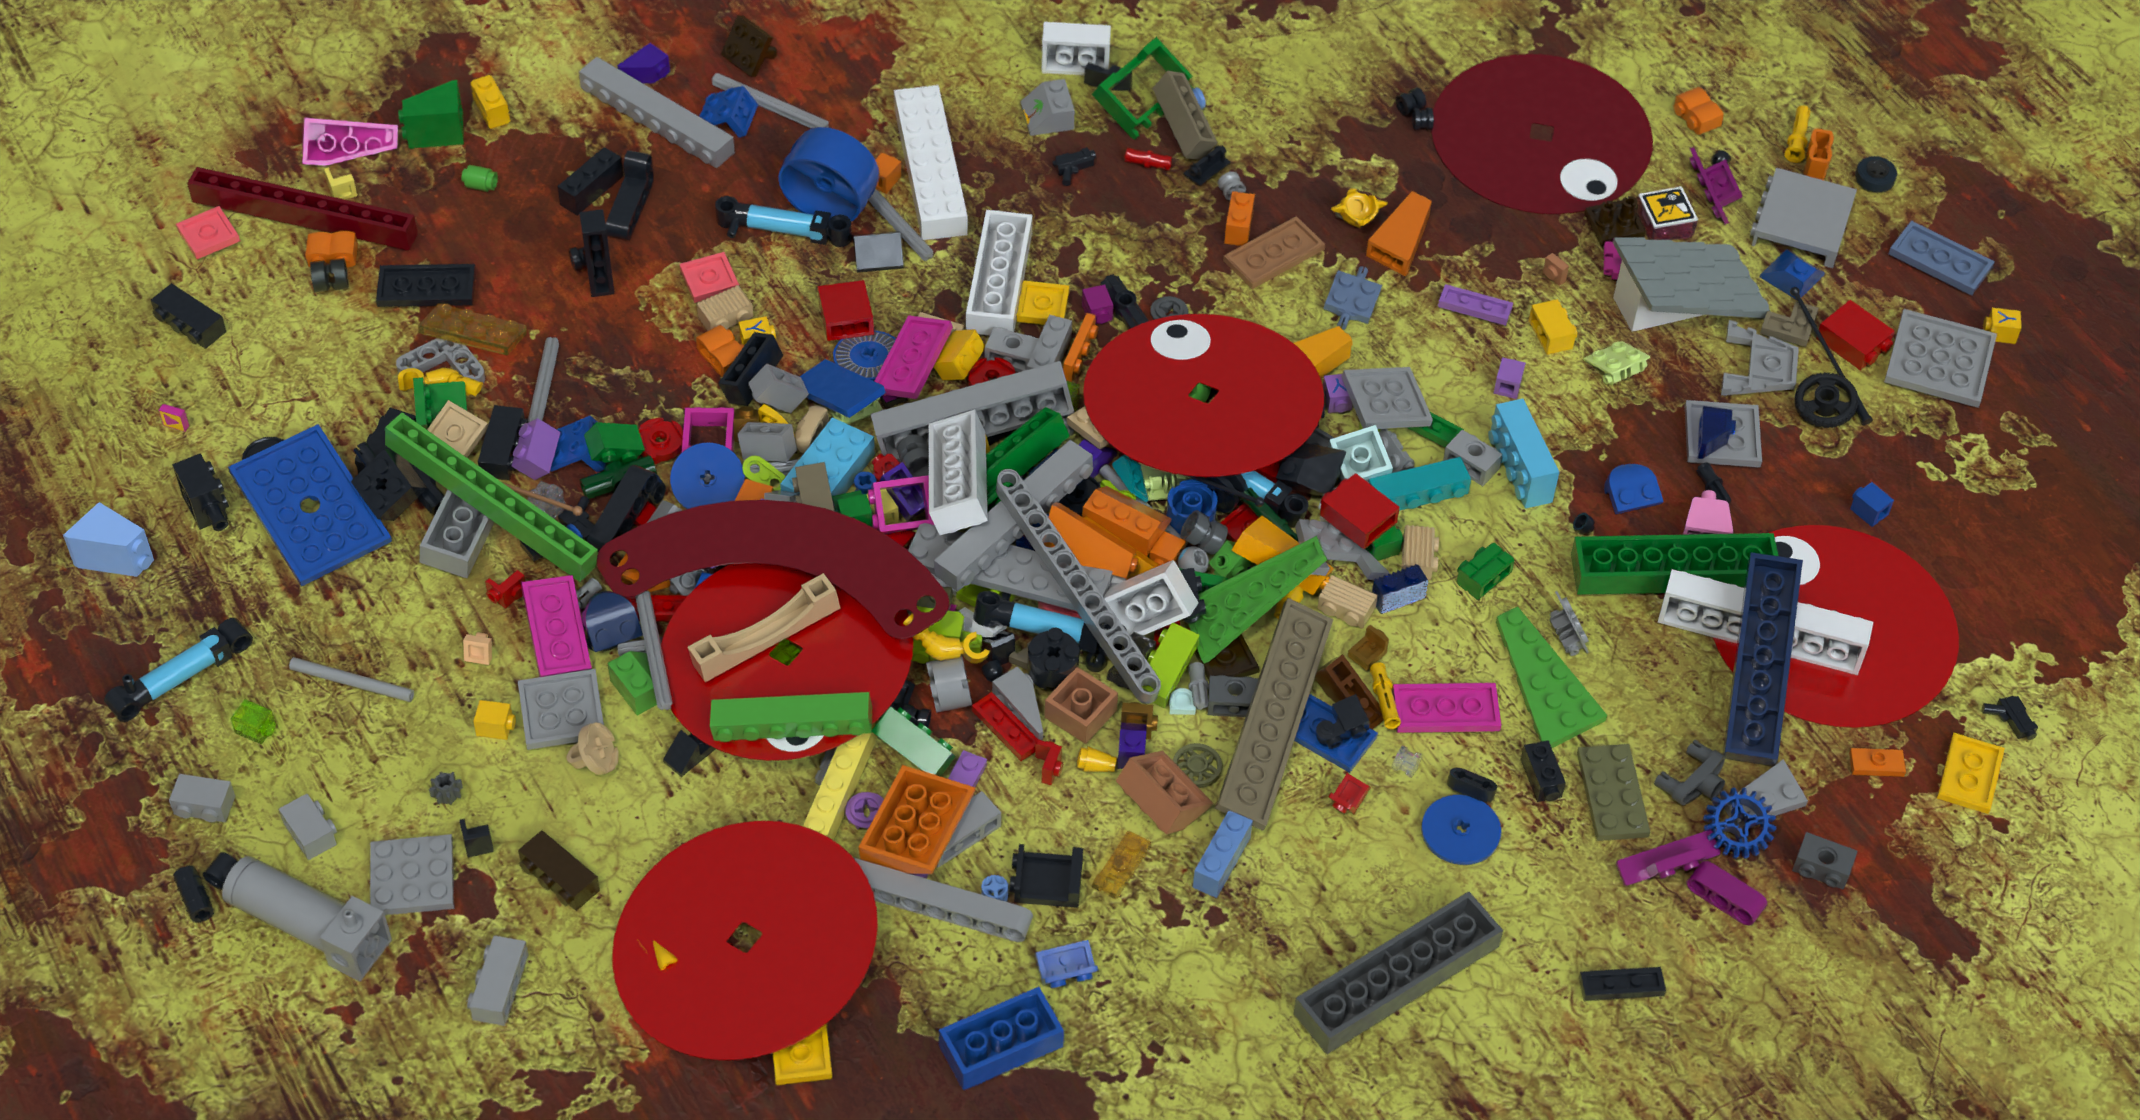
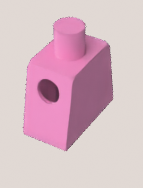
M1711 490L1702 492L1701 497H1694L1683 535L1733 534L1728 502L1716 500V493Z

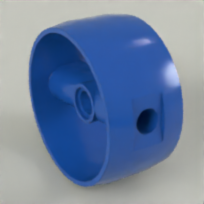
M827 127L812 128L804 132L793 144L791 152L784 159L779 172V184L783 194L801 213L814 215L815 210L830 212L831 217L845 215L850 218L851 222L864 210L879 180V168L871 152L854 137Z

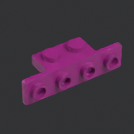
M1692 147L1690 151L1693 156L1689 159L1694 170L1698 168L1700 170L1697 177L1701 185H1707L1708 187L1704 192L1709 202H1715V205L1712 206L1717 219L1722 217L1724 224H1728L1729 221L1722 207L1742 198L1743 195L1726 159L1704 169L1695 148Z
M1704 831L1616 861V866L1624 886L1656 876L1664 879L1676 874V869L1683 867L1684 871H1688L1700 866L1698 862L1718 856L1720 850L1719 848H1714L1716 844L1715 838L1711 841L1707 838L1712 831Z

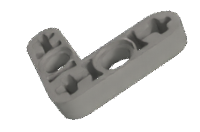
M452 333L444 334L400 356L396 361L398 374L408 368H415L425 372L447 361L463 377L485 382L483 366L462 340ZM426 353L435 354L433 358H423V355H425ZM461 357L468 359L465 363L456 362ZM470 369H471L472 373L475 375V377H474L473 375H470V373H469V370H470Z

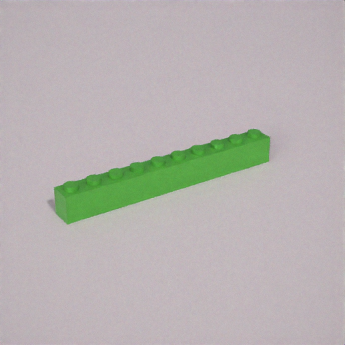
M401 413L385 427V445L567 574L573 575V578L581 582L596 567L598 549L404 413Z

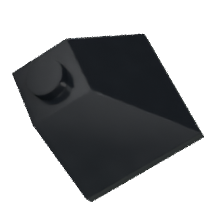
M1304 443L1292 454L1282 459L1276 479L1293 490L1324 496L1327 492L1333 491L1346 451Z

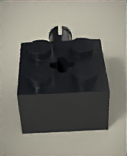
M363 442L357 446L358 448L354 449V453L364 464L365 468L351 483L378 520L395 521L428 488L406 459L390 449H383L376 456L369 447V444Z
M200 453L172 464L181 495L199 530L211 525L215 531L224 530L229 524L225 510L229 505L225 495L221 494L224 492V488L220 479H216L213 476L215 471L211 462H205Z

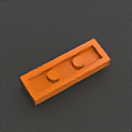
M1086 313L1064 361L1063 372L1067 381L1072 382L1075 374L1080 373L1083 365V356H1088L1091 346L1090 341L1091 339L1095 340L1097 336L1096 315Z

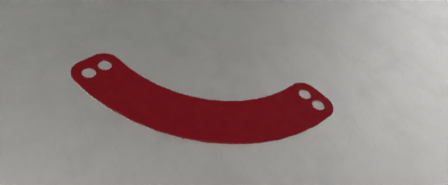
M741 500L697 506L668 514L640 525L606 543L597 555V567L611 590L626 598L640 595L658 584L682 574L707 567L758 563L797 569L814 576L824 573L831 584L855 598L873 615L884 631L896 639H908L940 621L949 609L947 592L931 572L906 548L881 531L855 518L826 508L797 502ZM617 551H625L628 554L627 562L622 566H613L610 563L612 554ZM628 569H636L640 575L638 581L631 585L624 584L621 579L622 574ZM924 596L933 597L936 601L934 609L930 612L919 611L917 602L920 598ZM909 610L913 613L914 617L909 625L900 626L896 624L895 616L899 611Z

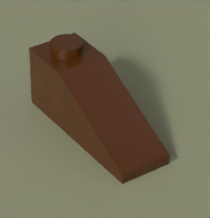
M1343 654L1330 660L1316 672L1315 680L1326 695L1335 703L1352 695H1357L1369 719V728L1373 730L1384 721L1379 703Z

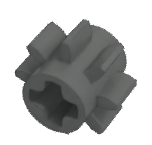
M440 772L435 779L430 780L432 785L429 789L430 796L436 797L437 804L452 805V802L462 797L460 789L463 788L461 779L456 780L454 772L451 774Z

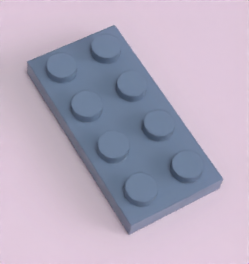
M1913 221L1908 224L1889 251V255L1970 295L1974 294L1993 268L1995 262Z

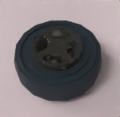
M1869 156L1863 158L1858 163L1855 178L1857 183L1868 191L1885 192L1894 186L1897 178V169L1886 158Z

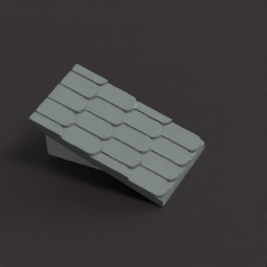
M1645 237L1614 238L1613 245L1622 259L1613 298L1632 332L1702 315L1765 318L1767 311H1770L1768 302L1760 294L1758 285L1750 277L1749 270L1740 260L1738 251L1729 244L1646 240Z

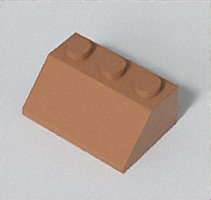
M1164 751L1129 758L1116 780L1123 788V791L1140 806V809L1165 834L1184 830L1213 805V802Z

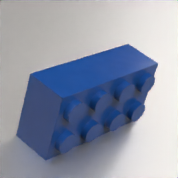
M1036 987L939 1029V1047L963 1091L1064 1046V1029L1040 987Z

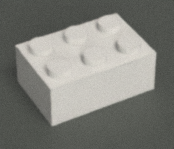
M1044 22L1042 73L1084 75L1085 66L1088 62L1109 70L1111 26Z
M1174 560L1111 586L1103 597L1121 624L1126 627L1132 640L1190 616L1198 605L1196 597Z

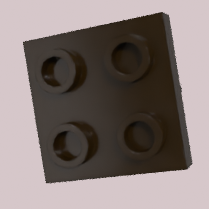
M737 15L721 55L749 76L756 77L764 58L774 59L777 50L773 45H770L773 40L771 35L745 16Z
M1628 196V199L1624 197L1623 200L1602 202L1601 205L1585 208L1584 215L1602 247L1607 241L1613 242L1614 238L1645 237L1646 230L1635 212L1637 206V199L1635 197Z

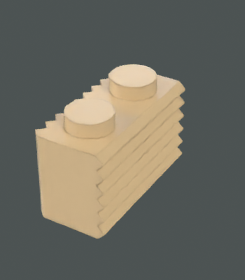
M738 285L697 303L698 317L708 331L718 325H722L727 330L740 321L749 320L753 317V305Z
M1405 525L1402 544L1401 577L1431 580L1432 572H1437L1438 557H1434V552H1438L1439 537H1435L1434 527Z
M1331 575L1329 582H1327L1319 595L1318 609L1325 615L1336 616L1338 619L1344 620L1348 625L1359 626L1362 629L1376 608L1378 595Z

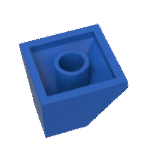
M1786 249L1760 274V278L1796 299L1795 296L1790 294L1792 287L1799 288V295L1802 298L1825 275V272Z

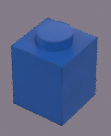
M1871 482L1866 487H1860L1854 492L1850 509L1873 527L1889 515L1894 500Z

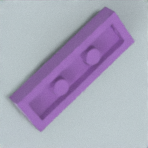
M1445 284L1438 307L1506 326L1513 303Z

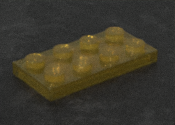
M438 303L420 322L418 333L508 355L527 334V325L519 324L513 320L499 319L493 315L475 313L469 309L463 310L451 307L449 304Z

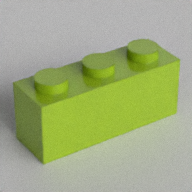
M1172 623L1168 630L1164 628L1158 640V643L1161 644L1157 651H1151L1147 660L1161 682L1158 697L1153 703L1163 708L1168 704L1171 693L1176 689L1199 646L1200 639L1199 634L1175 623ZM1149 685L1142 686V689L1146 692L1154 691Z

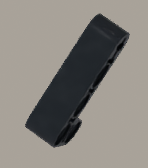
M628 150L624 158L625 177L606 221L607 236L624 240L631 239L654 180L652 155Z
M637 465L629 467L588 536L587 542L598 549L597 552L609 541L631 530L647 501L654 504L662 501L666 492V486L659 476Z

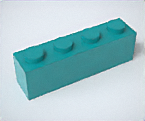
M1461 457L1370 478L1368 482L1397 504L1400 510H1405L1469 494L1471 477Z

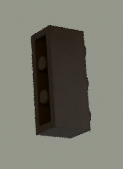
M543 830L518 850L519 865L522 870L528 875L532 873L544 889H551L564 906L569 905L577 911L600 891L598 876Z

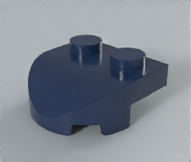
M604 591L595 594L589 599V603L584 612H582V623L586 628L594 652L643 636L635 608L625 597L615 592Z

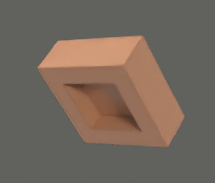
M1551 253L1545 259L1543 274L1560 286L1566 282L1569 265Z

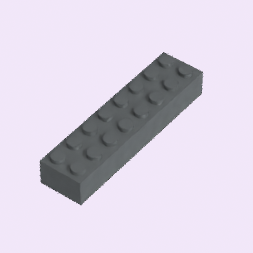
M1468 891L1296 997L1293 1014L1327 1055L1497 949L1501 942L1503 929Z

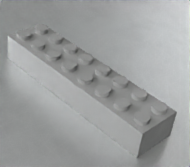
M1058 361L940 395L930 396L926 399L905 403L901 406L884 409L872 413L871 418L882 454L884 456L892 454L900 462L897 447L902 439L911 435H920L929 444L930 423L968 411L976 410L986 437L1018 429L1044 407L1060 413L1061 416L1074 413L1063 368L1061 362Z

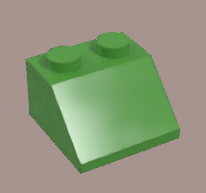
M629 651L607 663L611 683L637 716L657 705L647 653Z

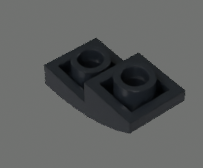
M1088 62L1084 70V84L1097 88L1110 75L1117 73L1121 67L1112 64L1108 70ZM1132 72L1111 90L1130 91L1132 88Z

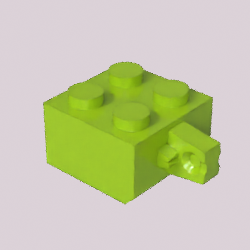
M917 606L921 612H930L934 609ZM949 610L940 621L928 629L930 632L934 631L938 635L942 634L944 637L959 638L960 642L964 641L966 636L971 633L964 631V616L960 612ZM977 634L976 640L969 643V648L974 653L981 652L982 635ZM913 638L912 661L926 663L937 660L925 652L926 649L921 645L922 641L920 639L916 641Z

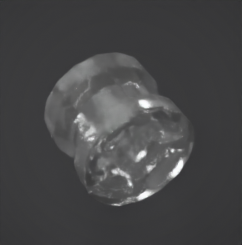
M1403 745L1393 761L1392 769L1396 771L1402 770L1406 773V776L1412 778L1419 767L1422 754L1410 752L1408 747Z

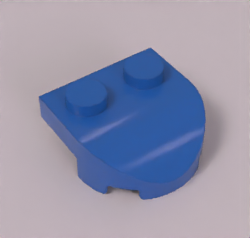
M1624 464L1617 466L1610 472L1604 484L1605 494H1609L1615 514L1660 505L1664 502L1655 474L1643 465Z

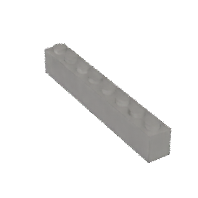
M596 57L579 71L580 86L585 92L591 93L604 103H608L619 112L633 118L637 123L650 128L652 132L660 134L669 142L675 143L686 152L697 156L703 162L718 168L735 153L733 136L602 59Z
M1069 440L1024 480V483L1045 513L1051 509L1055 502L1059 503V500L1066 494H1070L1079 482L1091 475L1093 471V455L1072 440ZM1002 501L987 513L988 521L972 526L934 560L935 576L957 592L962 587L969 585L981 570L987 569L999 554L1005 553L1011 543L1024 535ZM1024 502L1016 503V505L1019 507L1028 506ZM1031 522L1030 525L1037 524V522Z

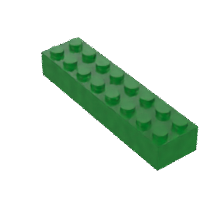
M1774 533L1576 536L1571 551V560L1577 595L1665 593L1672 569L1744 588L1750 554L1758 553L1778 556Z

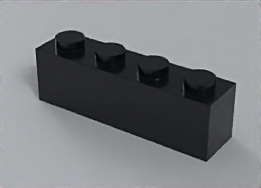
M603 209L579 212L591 297L613 295L615 291Z

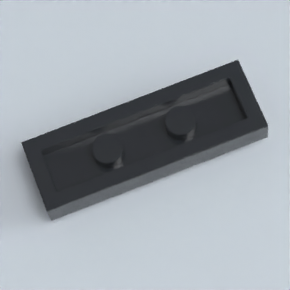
M1661 967L1583 971L1579 974L1583 1001L1665 996L1666 993Z

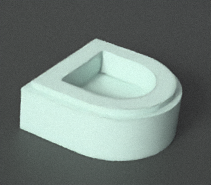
M1185 688L1174 690L1170 695L1169 714L1195 715L1196 706L1193 705L1192 691Z

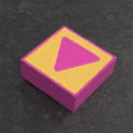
M162 404L159 413L163 426L186 432L189 423L185 410Z

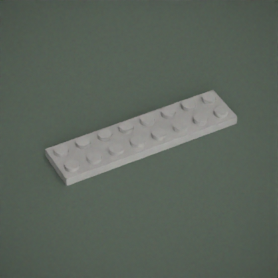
M923 523L919 525L908 551L932 574H935L934 560L964 533L956 531L939 535L935 525ZM1009 545L1005 553L999 554L991 562L990 566L985 570H981L970 583L1076 611L1037 552ZM1065 562L1057 564L1061 568L1069 567ZM1082 566L1104 597L1113 578V571ZM1077 582L1071 584L1074 588L1083 587ZM1093 603L1085 604L1087 608H1097Z

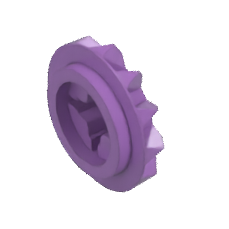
M862 792L854 795L847 802L845 808L849 824L855 825L857 830L860 827L868 830L884 799L872 792ZM865 805H867L870 811L869 818H866L863 813Z

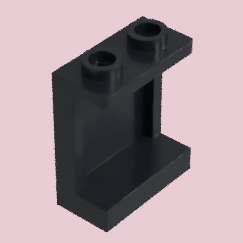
M1019 844L1018 853H1013L1012 869H1016V876L1010 877L1009 892H1014V903L1079 908L1083 848L1073 847L1071 856L1025 852V844Z

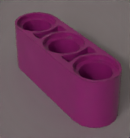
M1702 861L1700 866L1697 867L1687 880V886L1694 894L1744 925H1753L1768 903L1760 892L1709 861Z

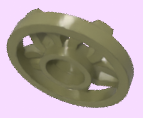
M1200 743L1185 745L1176 752L1173 758V762L1180 769L1187 768L1182 771L1186 775L1189 774V778L1198 788L1211 785L1218 780L1221 774V758L1208 745ZM1193 750H1201L1205 752L1199 755ZM1183 755L1185 762L1177 764L1178 759ZM1213 759L1217 763V769L1210 765ZM1194 776H1198L1197 781L1193 780Z

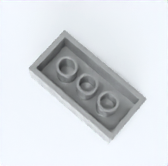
M447 490L420 544V563L468 578L494 521L450 490Z

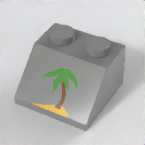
M1065 79L1042 82L1021 100V108L1030 136L1074 130L1075 110Z

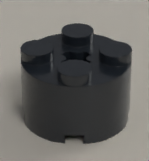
M1056 627L1036 635L1028 645L1027 670L1035 685L1043 689L1047 687L1056 689L1076 667L1079 668L1080 648L1076 640Z

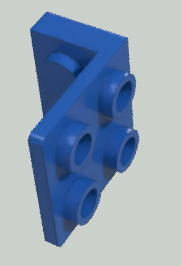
M743 85L729 88L726 91L710 94L705 100L699 117L712 125L727 122L738 137H743L748 132L758 103Z
M591 415L556 429L561 433L551 465V472L581 459L596 472L605 469V462L591 460L584 434L597 422Z

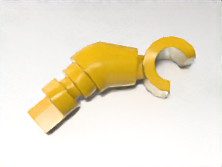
M415 368L404 369L398 374L399 390L407 391L413 388V393V378H423L425 384L464 381L466 396H476L481 391L483 382L463 377L457 370L450 368H440L426 372L425 376L421 370Z
M913 613L903 622L905 626L912 622ZM930 627L913 636L916 641L919 639L922 641L921 645L926 649L925 652L929 656L939 661L960 658L961 654H963L967 661L980 663L990 653V650L984 649L981 653H974L970 650L969 643L976 640V632L967 635L962 642H960L959 638L944 637L942 634L938 635L934 631L930 632L928 630Z

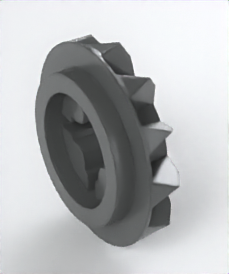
M1172 296L1161 297L1153 302L1150 316L1153 317V320L1168 317L1165 313H1168L1171 309H1173V314L1171 313L1169 316L1188 314V307L1179 298Z

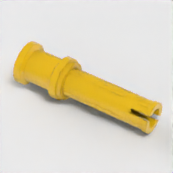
M1802 105L1797 107L1793 131L1787 139L1788 148L1785 150V158L1793 163L1801 162L1805 158L1804 148L1808 144L1806 132L1811 114L1808 106Z

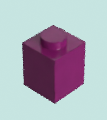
M1100 285L1082 289V307L1085 314L1096 315L1095 324L1113 321V303L1106 286Z

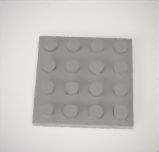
M1903 309L1884 382L1979 408L1997 333Z

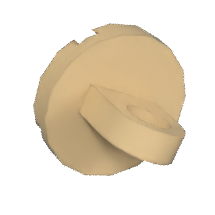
M598 722L585 725L578 734V743L569 750L567 761L576 769L587 766L590 771L598 775H604L613 771L617 766L619 756L617 747L614 748L612 743L615 741L613 734L606 726Z

